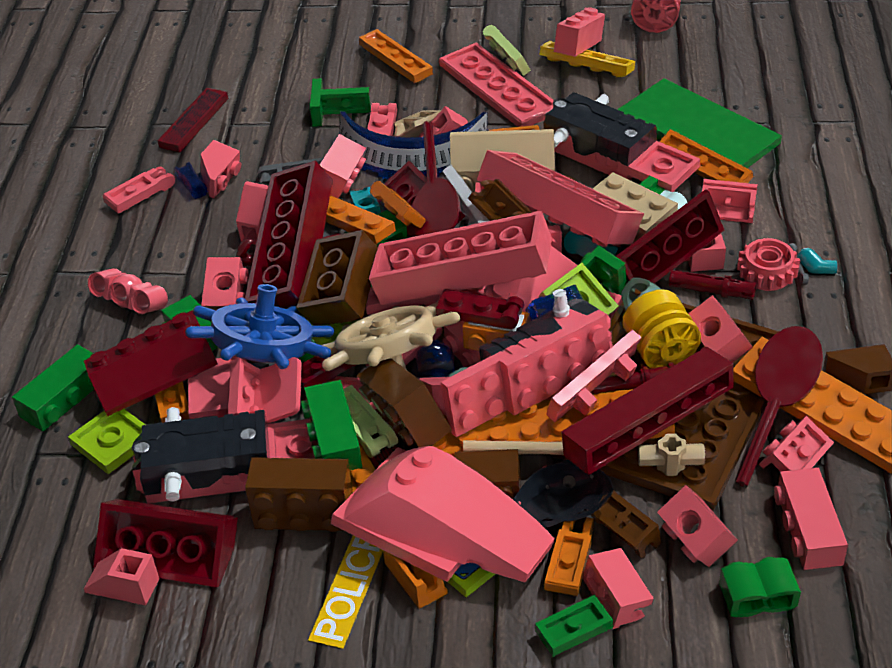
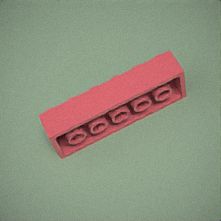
M487 150L476 179L479 182L499 179L532 212L542 210V213L549 216V221L559 225L564 223L571 226L569 229L571 232L581 236L587 234L593 237V243L603 247H607L608 244L621 247V244H633L644 213L514 152Z
M541 210L381 243L378 246L369 280L380 304L385 305L391 303L398 304L417 298L424 299L429 296L442 294L444 289L459 291L469 288H481L495 283H508L512 280L527 277L534 278L547 274L552 237Z

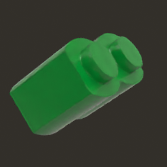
M766 557L755 564L732 562L721 568L719 585L731 617H749L762 612L774 613L798 607L801 591L788 559Z

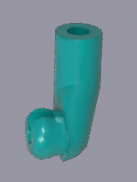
M804 248L799 252L798 258L800 263L809 273L837 274V260H823L811 248Z

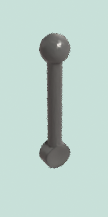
M788 244L793 251H797L796 244ZM800 263L798 272L799 283L807 285L809 276L804 273Z

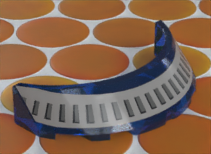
M340 111L339 134L366 148L362 156L366 158V161L361 170L366 171L369 169L378 172L379 177L390 179L402 166L410 161L427 177L424 137L408 138L379 134L363 128L355 123L345 111ZM482 112L474 120L457 129L434 135L437 177L445 168L451 165L450 132L488 131V112Z

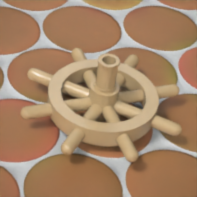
M437 301L427 307L416 305L394 306L392 309L370 315L351 325L346 324L342 327V331L336 337L335 342L322 345L330 348L331 355L335 354L322 362V367L326 371H330L344 363L351 365L369 364L374 367L380 361L391 358L406 369L402 354L418 346H430L433 343L432 336L436 333L437 328L458 323L460 315L457 312H450L436 316V306L439 302Z

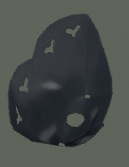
M562 460L560 463L546 466L532 474L513 500L517 504L520 501V506L543 527H551L563 521H576L591 515L612 495L613 486L611 479L601 469L593 472L592 475L594 477L591 478L590 475H587L570 460ZM567 475L575 478L576 485L572 488H567L563 484V478ZM545 518L552 519V521H547V520H546V521H543V520H544Z

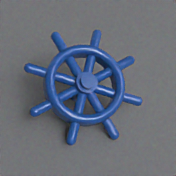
M269 284L258 286L256 304L248 303L245 298L240 297L236 300V304L224 306L218 310L200 305L196 306L193 309L195 316L211 321V326H190L185 331L188 338H211L214 344L221 349L220 357L225 361L236 356L251 361L276 363L280 369H286L289 366L288 359L292 357L300 358L306 353L323 359L329 358L331 356L330 348L311 341L312 337H331L334 334L332 326H312L308 320L299 315L297 306L293 305L287 309L274 306L277 288Z

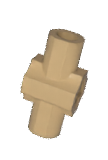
M665 434L662 439L658 440V444L638 445L639 466H657V470L662 471L666 476H677L681 470L685 469V465L705 464L704 444H686V440L678 437L677 434Z

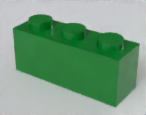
M77 344L14 394L12 399L19 417L41 431H45L91 393L94 387L88 376L84 360L90 358L94 353Z
M341 380L304 387L306 400L301 401L304 419L310 418L311 420L310 423H306L310 442L316 441L317 445L312 446L314 459H348L350 471L362 468L360 446Z

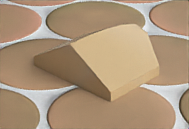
M441 110L420 111L395 121V138L404 140L418 137L423 132L424 121H432Z

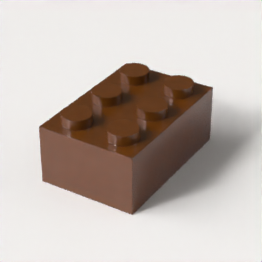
M363 230L316 240L296 307L313 326H326L363 319L371 288L369 276L378 247Z
M393 359L382 360L377 366H369L357 375V378L363 385L359 390L369 403L373 402L377 408L375 411L392 428L396 436L399 435L408 447L412 445L416 448L432 446L452 431L425 384Z
M252 457L245 486L254 529L344 531L332 525L331 519L332 514L353 493L348 459Z

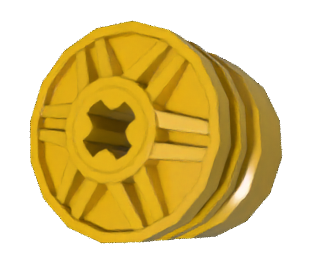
M654 290L643 294L631 303L623 316V327L628 334L631 330H634L642 337L639 344H637V350L650 368L666 366L668 362H673L676 365L693 355L701 343L699 328L693 322L677 295L669 290Z

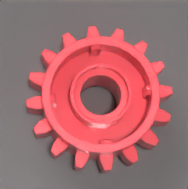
M763 238L745 245L744 251L739 252L737 270L740 271V277L744 278L745 281L756 282V289L775 291L784 288L788 284L791 285L793 278L798 277L800 259L796 258L797 252L793 251L785 242L772 238Z

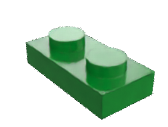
M595 595L535 623V632L552 657L613 628L612 617Z

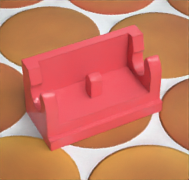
M704 179L702 191L707 189L710 192L720 220L753 223L758 184Z
M622 548L588 556L582 579L591 594L598 598L612 617L613 629L642 619L645 616L642 610L636 609L652 605L654 598Z

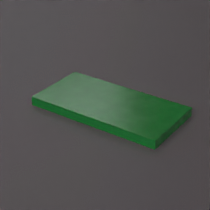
M665 78L617 109L624 112L625 115L630 114L635 119L639 118L647 124L652 123L656 125L657 139L659 140L671 129L746 168H749L780 145L782 135Z

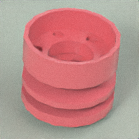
M632 0L631 16L634 23L641 29L655 33L663 32L676 23L679 17L681 0Z

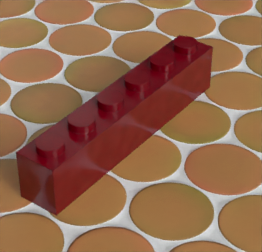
M709 347L703 348L561 431L564 456L587 475L592 474L734 388L733 363Z

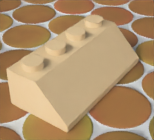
M554 129L450 132L451 165L467 184L471 192H475V182H479L476 179L487 150L518 153L555 171Z

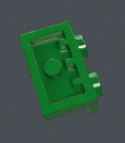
M598 245L591 253H587L580 263L586 266L606 291L621 295L622 290L626 286L625 262Z

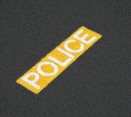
M354 535L352 536L308 641L344 649L383 553L382 549Z

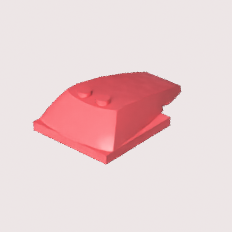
M423 446L408 451L397 447L332 514L331 519L332 525L446 582L449 581L462 564L465 565L466 563H475L488 572L526 582L551 549L555 539L535 518L493 483L452 455L433 446Z

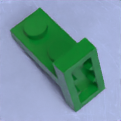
M322 78L312 79L310 99L312 126H322L323 115L340 114V112L341 114L371 112L369 87L323 89Z

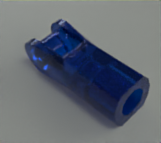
M187 162L186 166L181 168L174 167L178 181L185 186L194 199L206 196L207 187L190 162Z

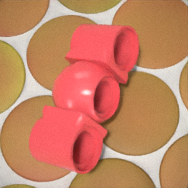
M112 268L95 272L88 278V288L94 296H103L105 300L112 299L121 308L134 310L138 314L143 315L163 309L168 302V296L163 287L158 285L152 286L149 282L143 283L137 276L121 273L118 269Z

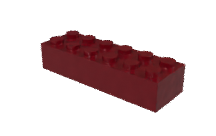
M316 160L271 174L245 295L248 303L256 304L258 286L269 284L277 288L274 306L287 309L298 304L315 242L317 239L323 238L333 183L332 178Z

